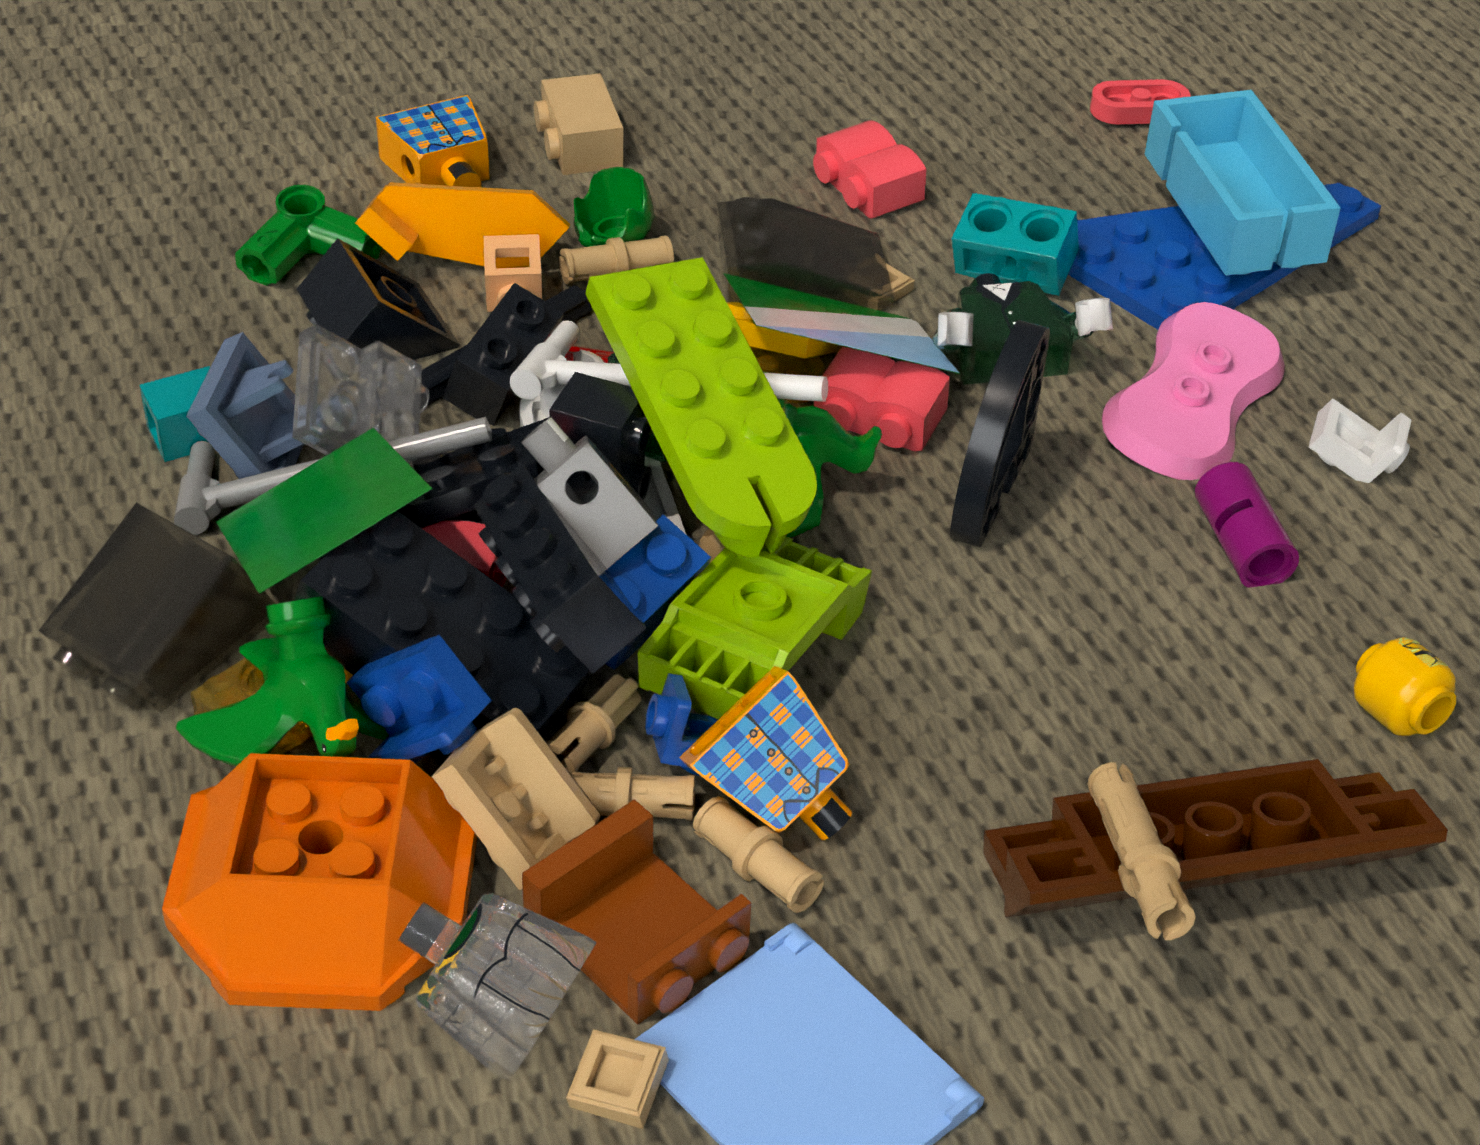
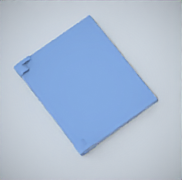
M790 923L764 941V947L634 1039L666 1047L669 1061L660 1084L719 1145H933L969 1116L976 1113L984 1102V1097L951 1068L796 923Z

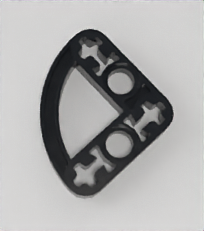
M1017 320L1003 346L986 388L965 455L950 527L951 539L977 547L982 546L1002 507L1000 506L1001 494L1003 492L1009 494L1029 455L1034 437L1048 350L1049 327Z

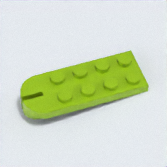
M701 257L591 276L585 294L693 513L703 524L713 530L721 544L734 554L748 558L759 557L764 543L770 554L774 553L783 543L786 535L799 527L806 518L816 495V475L807 454L705 260Z

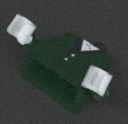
M985 273L976 277L970 286L964 287L958 292L957 308L939 313L938 327L933 334L932 342L945 356H950L956 351L958 352L963 385L987 383L991 378L999 355L1017 320H1023L1049 327L1050 329L1043 377L1067 375L1073 342L1091 336L1094 331L1113 329L1110 299L1094 298L1076 302V311L1070 313L1049 300L1037 283L1031 281L1002 283L997 275Z

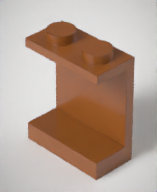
M635 799L522 873L524 914H528L526 918L637 1025L658 1010L662 1013H668L679 1007L688 997L696 982L714 969L718 972H725L733 968L745 955L749 946L751 902L744 895L740 894L722 908L716 910L653 853V815ZM552 929L564 937L572 946L577 956V964L569 946ZM582 947L584 948V950H585V952H586V955H587V960L585 961V963H584V953H583Z

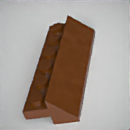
M1319 759L1137 785L1139 794L1144 800L1157 829L1161 843L1171 849L1179 862L1181 875L1178 881L1182 890L1408 856L1446 842L1448 832L1445 825L1415 789L1394 791L1380 772L1333 779ZM1090 792L1053 797L1051 821L984 830L983 854L1005 895L1004 914L1006 918L1134 898L1122 886L1118 873L1121 861L1112 845L1102 821L1101 813Z

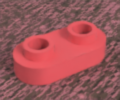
M1171 80L1105 81L1093 88L1090 112L1096 119L1109 124H1150L1155 100L1190 97L1191 95L1184 85Z

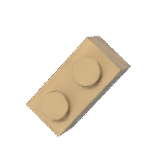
M601 73L541 80L542 100L534 101L535 123L538 132L544 131V142L548 159L558 160L562 174L569 175L600 171L612 167H623V126Z

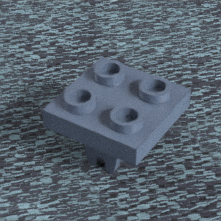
M243 332L223 341L186 416L196 427L199 434L213 446L233 469L238 479L295 465L304 443L322 434L323 428L318 423L325 421L330 416V413L323 405L305 408L282 380L290 376L294 371L289 363L283 360L269 364Z

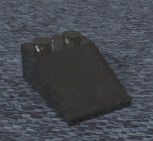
M743 197L735 201L717 202L719 255L722 274L726 273L870 309L894 307V295L878 233L773 198L755 199ZM723 274L727 302L741 303Z

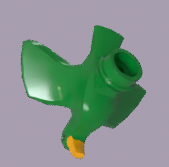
M323 596L267 605L269 624H266L265 628L268 634L276 638H262L239 647V653L263 672L265 683L256 694L242 701L190 716L178 721L176 724L178 733L193 748L214 760L235 767L250 753L269 754L299 721L309 725L320 756H353L356 749V735L358 731L381 740L389 736L383 726L368 717L362 708L360 698L345 683L346 677L343 665L337 659L327 654L323 644V629L330 624L331 615L325 612Z

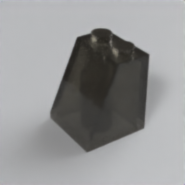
M136 502L38 631L59 648L52 658L77 677L87 681L94 671L105 678L100 688L127 708L134 711L142 701L162 713L235 654L240 646L250 642L266 629V624H269L266 606L276 603L265 591L260 594L258 593L246 571L232 556Z

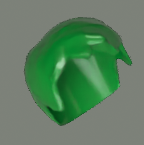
M612 167L596 172L592 176L587 195L583 199L579 197L574 199V228L579 237L578 241L585 247L605 245L607 239L620 237L623 242L644 240L651 230L655 214L650 191L642 174L631 168Z

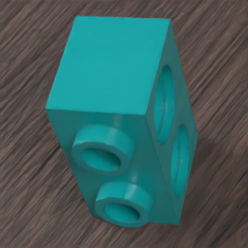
M972 193L951 238L955 273L973 278L981 274L992 273L998 276L1001 283L1019 282L1023 287L1021 289L1059 296L1079 250L1077 211Z

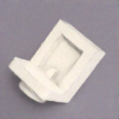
M1331 399L1318 411L1308 447L1316 452L1328 465L1336 466L1357 481L1370 483L1383 471L1386 473L1393 472L1406 458L1410 449L1407 438L1411 419L1400 413L1379 431L1338 401Z

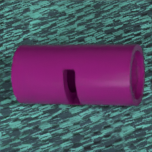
M1227 462L1208 470L1197 482L1195 498L1242 584L1250 588L1279 584L1287 580L1299 564V553L1250 468L1243 463Z

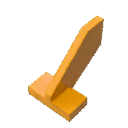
M394 182L385 185L355 222L397 261L406 251L480 266H484V236L539 234L540 257H542L570 227V223L534 190ZM529 257L496 258V268L529 267Z

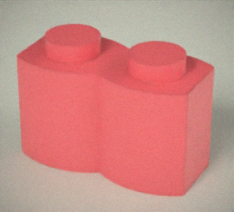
M869 120L817 138L813 166L818 179L824 184L830 182L843 194L844 200L849 207L853 209L858 208L868 218H875L925 200V165L913 150L905 145L897 144L889 131L880 123Z
M843 346L822 375L828 379L826 401H814L815 407L828 411L846 431L863 435L876 426L881 429L882 437L879 441L891 448L902 447L915 452L922 451L948 408L950 377L937 368L908 361L895 362L890 357Z

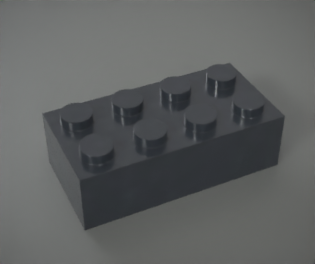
M399 511L393 512L331 550L300 580L294 601L323 596L325 612L331 615L330 624L323 629V644L327 654L337 659L343 665V668L352 675L365 664L440 635L492 700L472 721L477 727L476 730L511 709L518 708L544 739L578 699L592 673L567 646H564L557 653L551 649L531 625L530 620L533 617L514 595Z

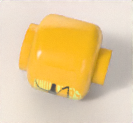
M1402 637L1390 640L1385 644H1375L1368 648L1357 662L1354 698L1366 712L1391 733L1399 736L1432 733L1452 714L1457 697L1454 693L1455 675L1448 665L1418 641Z

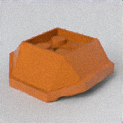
M250 753L217 785L191 794L162 906L165 925L188 956L210 978L213 988L229 1005L381 1011L405 993L406 985L435 966L447 954L464 928L478 836L462 815L451 807L445 798L444 792L435 780L412 760ZM415 917L440 933L425 957L399 941Z

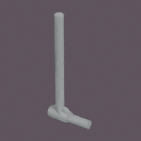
M482 417L387 442L406 462L490 442L492 441V433L487 418ZM198 441L191 447L187 474L182 477L180 482L174 524L182 533L188 535L201 534L208 528L209 521L218 515L221 509L252 501L320 459L220 484L219 481L211 478L215 449L209 442Z

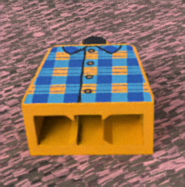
M468 95L376 117L379 157L406 183L481 187V181L490 179L487 136Z
M774 666L679 757L689 768L778 834L800 817L823 841L837 833L852 815V811L830 788L849 767L848 759L796 679L785 669Z

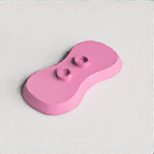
M1195 303L1169 316L1161 323L1158 329L1155 359L1149 371L1139 381L1111 397L1103 409L1102 426L1108 441L1134 462L1156 473L1178 480L1200 479L1211 468L1230 462L1235 450V430L1240 415L1248 405L1274 390L1282 381L1285 365L1276 337L1270 330L1251 317L1214 303Z

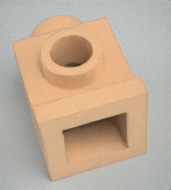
M539 234L484 236L487 312H492L514 283L542 299ZM529 257V267L496 268V258Z

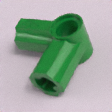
M293 185L279 192L276 197L277 212L235 253L237 268L249 280L268 286L271 283L276 284L305 254L317 252L324 255L337 238L376 260L379 258L382 247L355 224L358 218L326 206L325 196L319 189L309 185Z

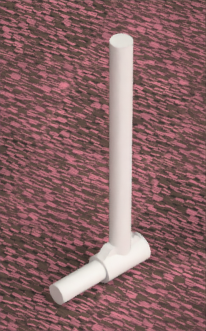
M572 321L561 322L545 342L539 343L533 348L510 377V386L513 392L526 400L535 399L544 389L554 387L556 384L566 385L574 372L630 386L620 364L566 360L565 354L580 336L578 326ZM764 373L777 399L826 401L828 395V379L826 376Z

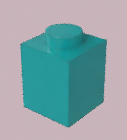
M210 366L139 385L147 428L164 462L190 455L192 445L198 441L208 442L199 434L196 427L186 416Z

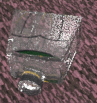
M493 893L482 895L462 926L423 902L398 940L435 964V967L415 998L418 1007L489 1071L510 1081L529 1054L597 943L584 934Z

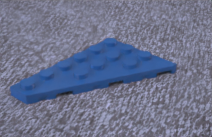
M1341 183L1324 185L1341 207L1331 248L1378 219L1381 205L1363 196L1357 189L1344 186ZM1173 206L1077 220L1079 250L1068 275L1103 297L1109 298L1116 305L1158 330L1166 318L1195 303L1208 302L1234 309L1298 268H1281L1273 262L1271 270L1256 271L1246 275H1225L1181 208Z

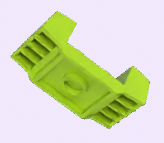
M786 537L778 549L771 554L764 543L759 557L754 558L737 555L724 548L670 603L661 624L639 649V687L662 695L668 673L682 675L692 702L691 708L700 714L704 713L719 720L774 666L789 671L822 632L842 640L863 612L872 570L865 567L861 569L845 563L842 558L837 557L835 559L818 552L817 548L812 547L810 549L792 542L793 539Z

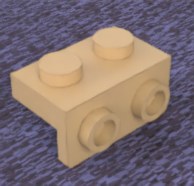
M518 708L511 709L476 730L466 742L454 750L432 776L444 792L445 798L451 807L462 815L487 848L491 859L506 872L519 890L523 889L522 873L596 825L600 820L599 812L524 713Z

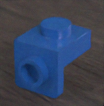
M668 673L662 695L653 694L650 699L646 713V734L653 736L661 763L681 766L687 772L700 776L679 757L718 719L707 715L690 713L692 702L683 676Z

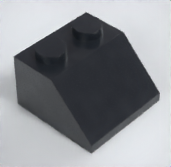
M339 238L336 239L296 289L309 309L306 313L307 318L315 327L323 332L328 340L326 344L327 351L337 361L347 367L352 368L355 364H358L373 372L456 349L460 345L419 283Z

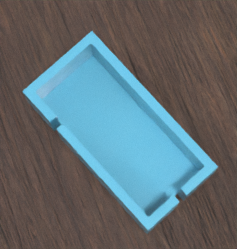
M1252 90L1154 101L1145 156L1161 180H1167V189L1225 275H1246L1251 272L1271 270L1273 262L1281 268H1298L1302 265L1327 262L1341 207Z

